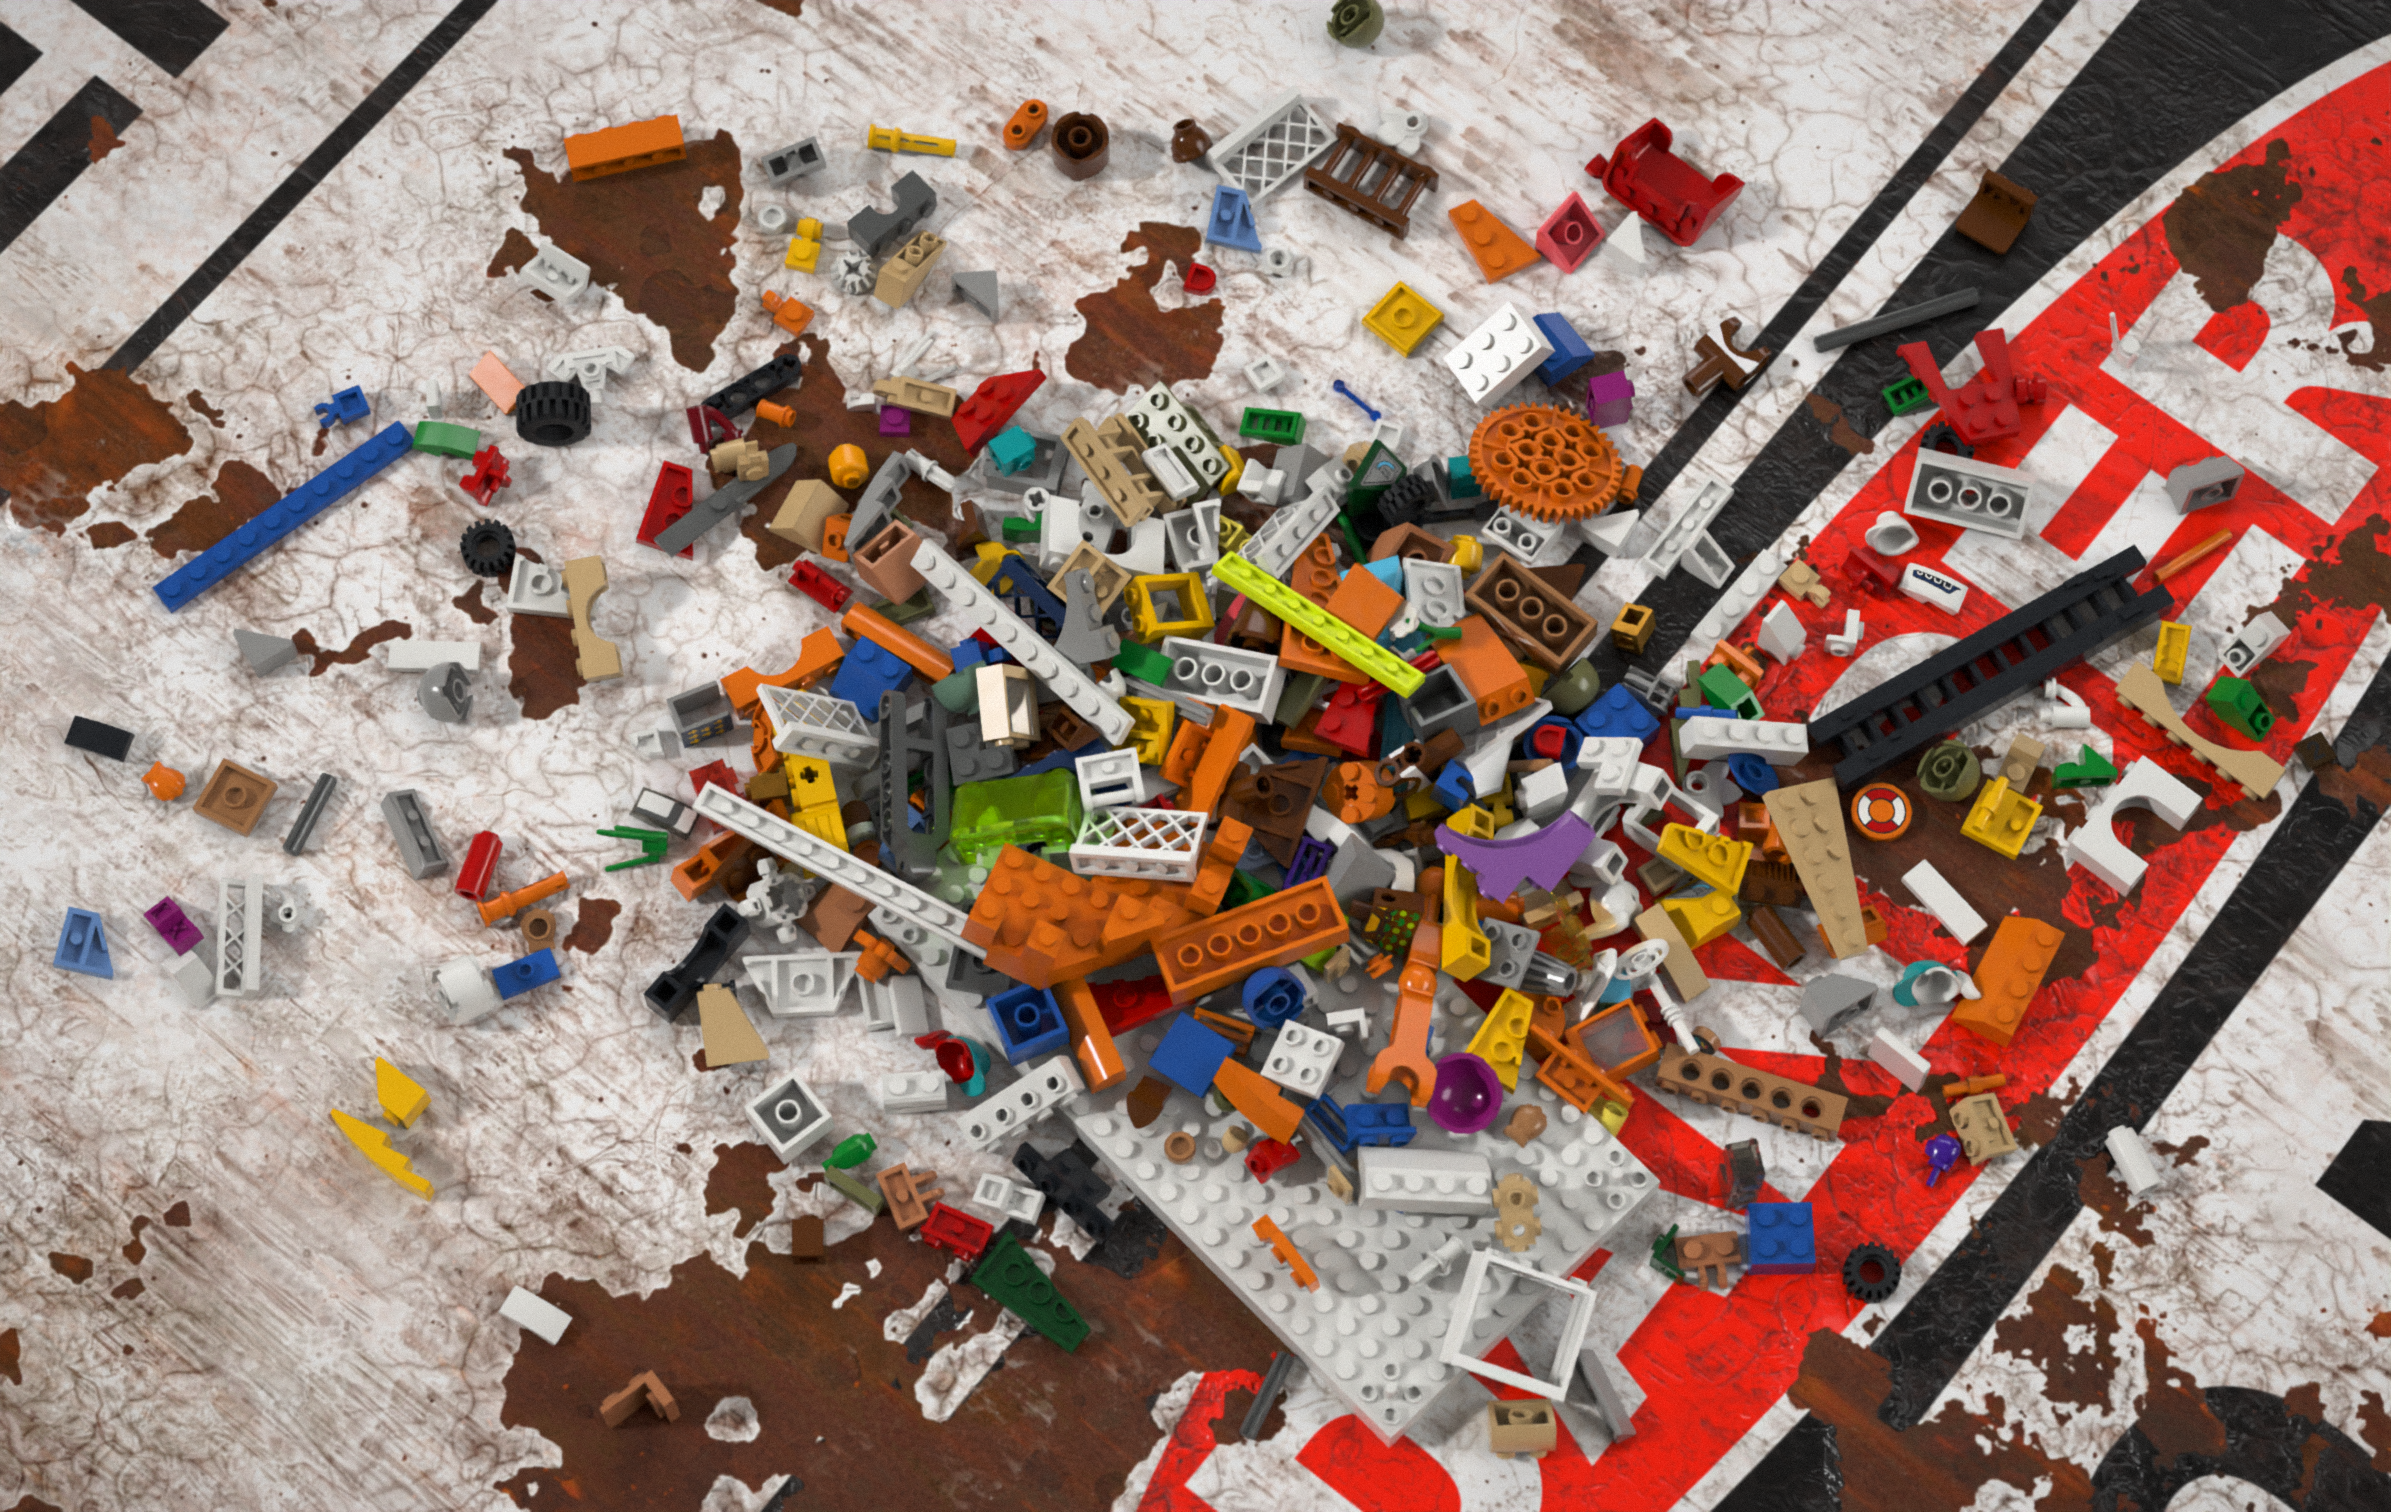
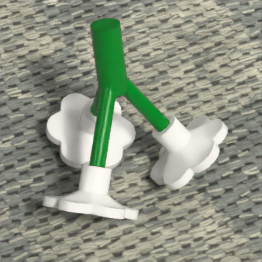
M1404 600L1388 623L1390 641L1394 642L1396 637L1402 639L1408 633H1413L1414 631L1430 634V637L1416 648H1410L1404 653L1397 650L1394 646H1390L1388 649L1395 656L1408 662L1418 657V653L1436 640L1461 639V627L1434 628L1421 623L1418 619L1420 615L1419 609L1414 607L1411 601Z

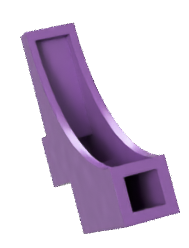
M1569 808L1561 817L1547 827L1527 836L1514 839L1485 840L1459 833L1443 823L1434 832L1438 842L1437 847L1448 856L1455 854L1462 859L1461 864L1473 874L1479 872L1476 876L1479 887L1478 891L1488 900L1493 901L1495 898L1502 904L1525 875L1527 876L1525 878L1526 881L1534 888L1540 890L1543 887L1548 892H1551L1596 836L1593 826Z

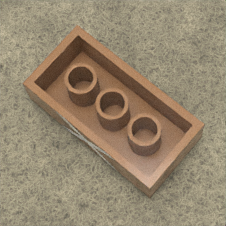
M1504 551L1501 552L1465 593V609L1471 614L1479 612L1495 632L1511 642L1558 679L1597 634V620Z

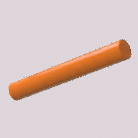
M2228 528L2222 529L2153 572L2155 580L2159 583L2231 539L2232 534Z

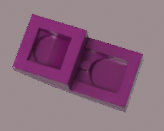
M168 896L143 914L145 919L179 956L204 939L200 930Z

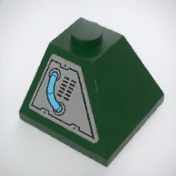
M1377 439L1374 440L1348 485V515L1352 517L1379 510L1377 503L1380 502L1381 496H1385L1384 492L1386 489L1390 490L1393 483L1397 484L1399 479L1403 477L1406 479L1407 467Z

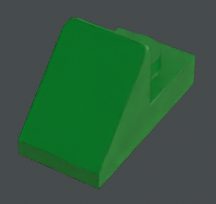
M2082 744L2079 751L2080 765L2072 762L2063 763L2055 767L2051 777L2052 789L2110 787L2116 781L2118 771L2092 748Z
M1235 867L1223 897L1234 909L1275 894V891L1248 873Z

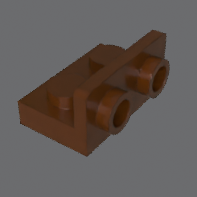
M745 838L712 873L711 877L724 895L739 905L741 901L748 899L746 892L750 884L763 880L762 875L759 876L757 864L759 860L773 857L779 869L777 873L785 867V863L773 855L769 849Z

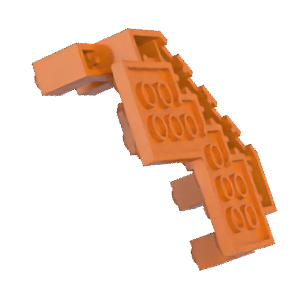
M1225 815L1211 845L1202 841L1195 865L1197 874L1194 882L1093 875L1091 881H1088L1005 842L982 892L980 891L960 937L988 949L983 962L984 965L1038 990L1051 987L1052 984L1064 980L1070 981L1092 974L1093 971L1108 966L1111 968L1146 954L1152 955L1154 953L1149 939L1214 916L1229 885L1230 877L1243 854L1254 828ZM1128 818L1121 822V824L1127 829L1139 821L1136 818ZM1160 820L1151 824L1156 831L1167 825ZM1115 827L1111 837L1120 833L1117 827ZM1144 828L1132 836L1139 841L1150 835V833ZM1174 830L1162 838L1167 843H1170L1180 837V835ZM1125 839L1114 846L1129 847L1132 844L1128 839ZM1155 841L1146 846L1145 849H1159L1162 846ZM1185 843L1174 851L1190 852L1191 847Z

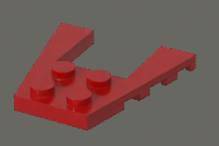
M2003 328L1977 332L1973 340L1992 382L1969 387L1947 389L1926 341L1899 346L1896 351L1899 358H1905L1911 366L1909 369L1916 380L1923 382L1929 390L1927 394L1933 403H1938L1946 413L1944 418L1965 446L2018 437L2022 429Z

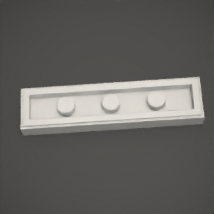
M1709 474L1642 557L1640 564L1665 580L1682 559L1683 549L1699 526L1705 529L1733 496L1734 489L1712 474Z

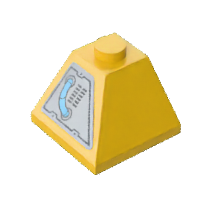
M1700 878L1654 901L1655 905L1659 903L1665 910L1690 950L1737 927L1741 917V912L1732 897L1727 896Z

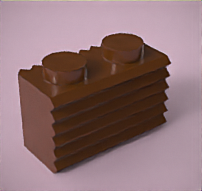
M1751 859L1747 862L1739 886L1738 900L1800 908L1804 885L1795 866H1785L1784 864L1779 866L1778 863L1773 865L1772 862L1767 864L1765 861L1761 863L1759 860L1755 862Z

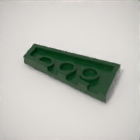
M1009 1230L970 1279L971 1284L1070 1356L1074 1354L1091 1332L1087 1323L1067 1299L1059 1293L1051 1280L1043 1274L1030 1255L1022 1249Z

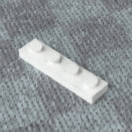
M1763 549L1690 634V638L1712 654L1719 640L1722 638L1726 641L1777 583L1778 578L1787 570L1788 566Z

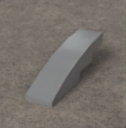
M894 451L876 473L852 517L844 546L853 564L855 562L852 555L893 522L889 513L902 500L899 488L912 474L904 455Z

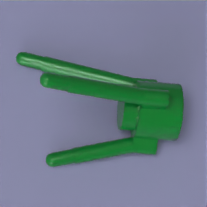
M620 825L614 826V830L598 829L596 831L598 835L642 840V853H648V856L607 866L605 867L606 872L645 863H659L660 856H667L668 832L650 831Z

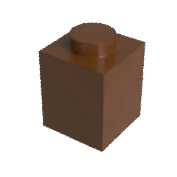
M802 1215L799 1219H792V1259L794 1265L826 1264V1226L824 1219H818L816 1215Z

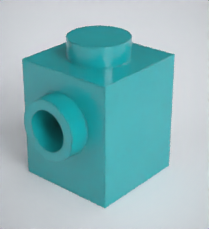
M1019 425L988 442L989 455L1004 477L1011 475L1017 470L1023 471L1035 461L1034 448L1037 447L1032 435L1029 432L1024 433Z

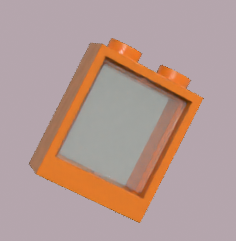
M1630 997L1563 1031L1569 1044L1581 1053L1582 1056L1580 1058L1591 1065L1593 1063L1591 1057H1593L1596 1065L1607 1073L1606 1078L1613 1083L1662 1059L1658 1049L1663 1046L1655 1030L1648 1032L1644 1023L1649 1021L1644 1009L1641 1004L1634 1006Z

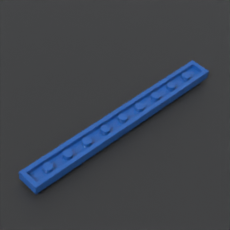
M397 420L152 587L155 594L172 614L412 450L414 438L402 423Z

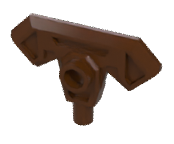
M1452 815L1437 817L1428 821L1425 818L1414 819L1408 822L1409 827L1382 835L1372 844L1376 848L1392 847L1400 841L1408 839L1413 842V847L1433 845L1437 842L1434 834L1435 829L1441 823L1447 826V819Z

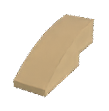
M1659 903L1633 919L1632 928L1642 942L1650 939H1663L1667 942L1669 946L1668 954L1657 967L1684 1004L1710 988V984L1695 956ZM1658 950L1657 952H1658L1659 955L1661 956V955H1662V951H1661V950Z

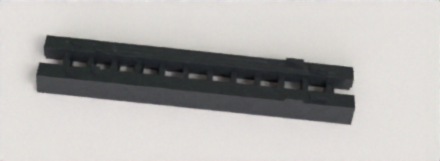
M2134 544L1806 725L1808 746H1814L1817 750L1832 741L1835 743L1845 760L1834 765L1832 768L1837 789L1843 796L2044 684L2045 679L2057 677L2170 614L2175 600L2163 583L2141 596H2137L2138 594L2131 584L2127 582L2126 578L2144 569L2147 561ZM2110 587L2115 590L2124 603L2123 606L2114 611L2101 594V592ZM2086 600L2099 617V619L2090 624H2087L2076 608L2077 605ZM2061 614L2074 630V633L2065 638H2062L2050 621ZM2036 628L2049 644V647L2040 652L2036 651L2025 635ZM2011 642L2024 658L2022 662L2014 666L2010 664L2000 649ZM1985 656L1989 658L1999 673L1989 680L1984 677L1975 664L1976 661ZM1960 670L1963 671L1974 687L1964 694L1960 693L1949 677ZM1933 685L1936 686L1947 702L1937 709L1924 691ZM1910 699L1921 715V718L1912 723L1899 706L1900 703ZM1882 713L1886 715L1895 728V731L1886 737L1873 719ZM1857 727L1860 728L1870 743V746L1859 751L1848 732Z

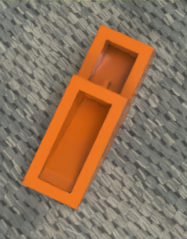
M730 830L700 847L697 855L674 867L670 881L688 903L717 885L711 877L712 873L746 837Z
M1226 1056L1213 1078V1082L1231 1104L1251 1123L1286 1146L1305 1110L1279 1096L1278 1093L1281 1089L1279 1085Z

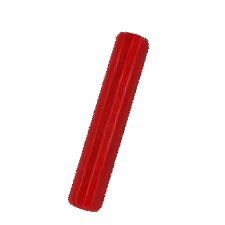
M1429 650L1406 663L1425 673L1438 666L1440 659L1434 650ZM1375 679L1358 688L1356 692L1362 703H1369L1392 689Z

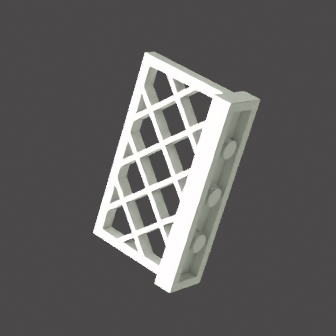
M1295 84L1207 151L1204 162L1211 170L1215 168L1231 188L1244 190L1245 181L1261 183L1260 192L1253 198L1246 192L1250 209L1329 149L1338 140L1333 132L1302 99V92ZM1300 108L1307 116L1306 124L1291 123V113ZM1272 127L1286 128L1285 141L1268 139L1269 130ZM1289 129L1306 130L1305 143L1290 142ZM1310 131L1321 132L1327 138V141L1322 145L1309 144ZM1252 143L1264 145L1263 158L1247 156V147ZM1268 145L1284 147L1283 160L1267 158ZM1288 148L1304 149V158L1300 162L1288 161ZM1230 160L1242 161L1241 174L1229 173L1223 165ZM1246 162L1262 164V176L1245 175ZM1266 164L1283 166L1282 175L1279 178L1265 177Z
M1319 487L1307 500L1281 505L1237 555L1278 580L1339 513L1340 508L1327 487Z
M762 683L756 688L777 732L776 737L772 740L776 751L870 768L879 758V738L871 737L854 702ZM842 711H846V712L848 713L849 717H848L846 714H844Z
M1535 697V703L1509 714V716L1506 715L1487 725L1460 735L1465 746H1467V750L1453 758L1456 761L1455 764L1466 771H1470L1553 709L1551 701Z
M1119 806L1096 807L1094 811L1085 813L1076 844H1071L1069 856L1073 872L1076 874L1194 882L1197 874L1195 865L1209 821L1208 813ZM1094 816H1107L1109 820L1097 827L1092 822ZM1128 818H1136L1139 821L1127 829L1121 824V822ZM1158 820H1165L1169 823L1157 831L1151 826V824ZM1189 822L1198 823L1196 828L1187 833L1181 828V826ZM1116 826L1120 833L1109 839L1102 834ZM1146 828L1150 835L1137 841L1132 836ZM1176 830L1180 835L1177 839L1167 843L1162 838ZM1095 837H1098L1102 842L1099 845L1085 844ZM1125 839H1128L1132 844L1129 847L1114 846ZM1155 841L1162 846L1159 849H1145L1146 846ZM1185 843L1191 847L1190 852L1174 851Z

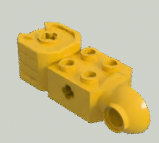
M773 726V733L776 737L777 732ZM782 752L795 813L790 815L792 825L850 854L828 760ZM802 867L804 879L820 877Z

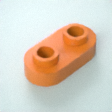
M1038 99L1025 101L1005 125L1003 141L1009 149L1014 151L1026 149L1048 122V108L1043 101ZM1038 110V112L1035 114H1032L1029 111ZM1016 130H1019V131L1022 132V133L1019 134V135L1013 134V132L1016 131Z

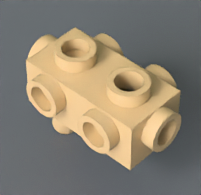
M1522 1173L1503 1175L1504 1180H1496L1497 1189H1492L1493 1208H1499L1500 1217L1499 1221H1494L1496 1240H1502L1504 1247H1510V1252L1528 1251L1529 1245L1536 1244L1535 1236H1541L1540 1217H1534L1533 1205L1539 1203L1537 1185H1531L1530 1179L1528 1177L1523 1178ZM1521 1224L1524 1226V1232L1522 1235L1517 1236L1513 1233V1228Z

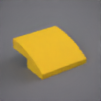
M1135 696L1120 697V706L1136 721L1122 745L1112 744V751L1136 747L1139 763L1163 765L1172 736L1175 701Z

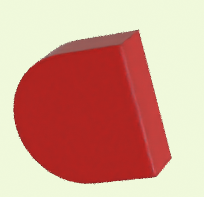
M1192 262L1183 286V292L1197 296H1206L1212 293L1216 287L1215 272L1208 266Z
M1554 725L1539 727L1533 735L1532 743L1534 750L1541 756L1559 760L1567 728Z

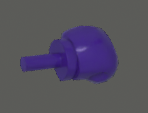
M1940 1134L1935 1140H1928L1924 1151L1930 1157L1927 1164L1933 1167V1170L1926 1182V1186L1933 1188L1940 1171L1948 1173L1949 1169L1953 1166L1962 1150L1960 1143L1956 1139Z

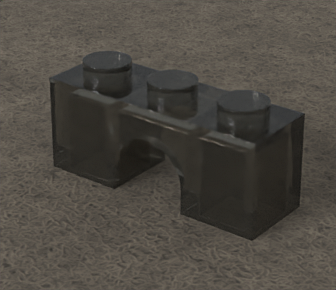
M1757 1139L1726 1144L1722 1154L1724 1163L1719 1164L1716 1174L1725 1209L1734 1207L1735 1210H1745L1748 1203L1757 1202L1766 1175Z

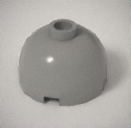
M444 662L431 667L425 672L417 691V699L431 718L444 723L458 722L469 718L473 708V695L467 697L466 686L471 685V681L466 669L459 662Z

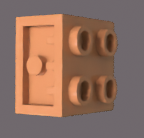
M652 1370L646 1374L642 1372L630 1380L629 1387L621 1393L614 1392L603 1401V1406L599 1409L610 1429L648 1401L659 1418L665 1415L669 1422L672 1423L681 1416L674 1398Z

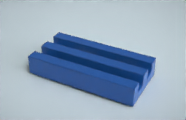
M1323 1093L1318 1100H1312L1303 1109L1306 1115L1343 1157H1346L1347 1153L1350 1150L1353 1151L1358 1144L1348 1145L1347 1134L1319 1105L1323 1102L1346 1126L1344 1111L1327 1093ZM1314 1110L1346 1145L1342 1146L1311 1111Z

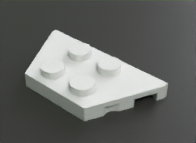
M862 951L742 957L748 974L773 1018L822 1016L836 1014L856 974L854 971L858 965L856 961L862 954Z

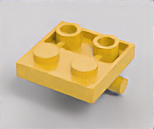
M1999 776L1996 782L1990 779L1987 780L1960 833L2015 860L2038 819L2043 806L2008 789L2010 781L2003 776Z

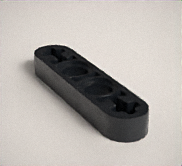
M783 354L706 398L701 405L706 404V406L716 408L731 420L759 404L761 399H767L799 380L802 375L801 361L794 354ZM788 364L789 367L794 368V371L784 370L783 366ZM773 371H776V375H779V381L776 380V376ZM762 377H767L772 381L771 385L765 389L758 388L755 383ZM735 392H743L747 396L742 403H734L730 400V397ZM723 400L726 401V404H727V407L729 408V410H726V406H725V405L723 406V404H722V401H723ZM709 420L711 427L720 426L713 420Z

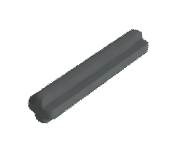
M322 773L317 780L283 845L284 852L296 857L301 852L337 783L332 775Z
M1283 1351L1278 1352L1240 1427V1435L1249 1440L1256 1438L1293 1364L1294 1359L1290 1354Z

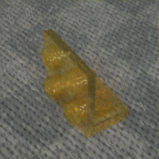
M1553 889L1548 894L1561 924L1541 934V938L1549 955L1575 967L1578 973L1594 964L1590 955V951L1594 948L1585 933L1581 934L1585 927L1578 915L1569 913L1572 911V908L1564 894L1558 896Z

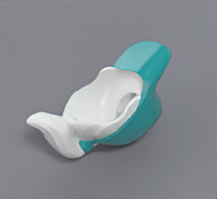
M1919 960L1908 965L1903 973V980L1898 982L1892 990L1893 997L1897 1003L1905 1007L1946 1003L1959 993H1962L1967 999L1978 1000L1982 998L1981 993L1976 989L1968 974L1959 970L1951 971L1949 967L1935 960Z

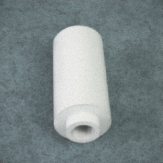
M2121 1125L2108 1132L2109 1138L2105 1141V1144L2134 1197L2139 1198L2158 1189L2163 1182L2132 1127L2125 1128L2124 1125Z

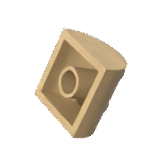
M1551 1399L1487 1401L1490 1453H1496V1456L1500 1459L1514 1458L1515 1452H1528L1530 1457L1543 1458L1547 1456V1451L1556 1450V1422Z

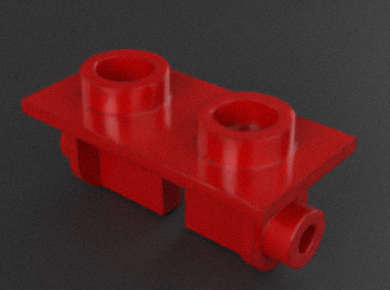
M807 559L803 562L797 560L792 567L795 573L788 582L834 614L838 612L853 593V590Z

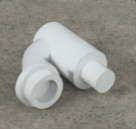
M2055 677L2045 679L2043 685L2044 697L2055 700L2057 695L2071 706H2052L2051 711H2040L2039 722L2051 723V727L2089 728L2090 707H2086L2085 702L2076 693L2057 684Z

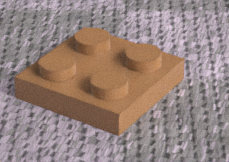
M223 758L192 809L196 814L248 838L277 791L278 786L277 783Z

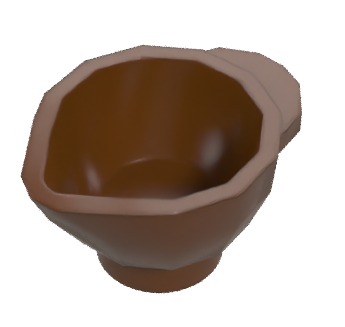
M1183 119L1173 126L1175 133L1172 137L1171 151L1175 163L1181 164L1204 156L1212 148L1213 143L1209 135L1200 126L1196 125L1194 119Z

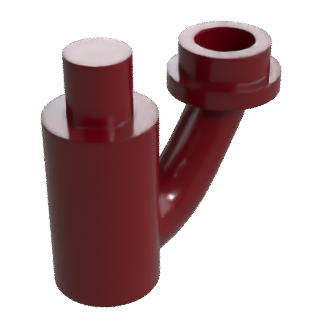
M706 404L686 408L693 444L698 443L700 454L710 453V440L714 439L709 420H713L725 430V432L721 433L725 442L742 438L741 433H743V429H737L716 408L706 406Z

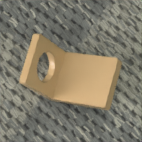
M1345 945L1339 952L1335 950L1334 956L1324 965V973L1314 972L1327 984L1335 977H1341L1350 967V949Z
M1356 1158L1350 1165L1358 1172V1159ZM1333 1164L1328 1170L1327 1186L1336 1198L1340 1197L1348 1205L1356 1199L1353 1197L1354 1188L1335 1164Z

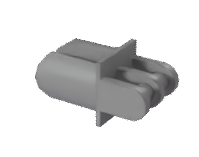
M1633 665L1629 666L1623 683H1620L1639 703L1645 705L1644 708L1646 710L1649 709L1661 716L1667 715L1668 705H1673V697L1678 695L1680 690L1676 685L1662 679L1661 674L1656 678ZM1661 688V689L1665 690L1666 692L1663 693V692L1659 691L1658 689ZM1654 698V699L1660 701V703L1658 704V703L1652 701V699Z

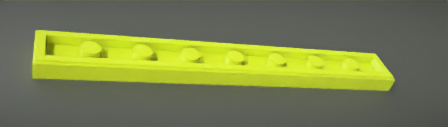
M1230 550L1212 566L1211 574L1407 699L1425 682L1426 675L1233 551Z

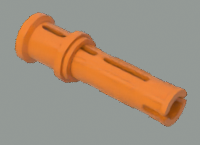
M561 870L559 873L511 893L502 891L498 897L483 903L478 901L476 906L485 927L488 928L491 926V922L506 916L514 917L518 909L563 890L570 889V884L567 882L568 879L564 871Z

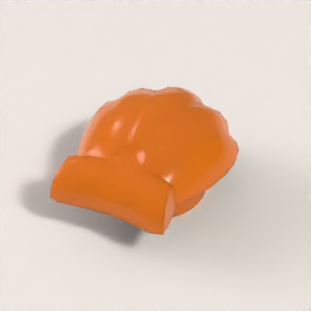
M159 760L141 778L142 782L149 785L154 796L161 801H172L175 797L181 796L183 788L186 786L185 776L181 772L173 768L164 767Z

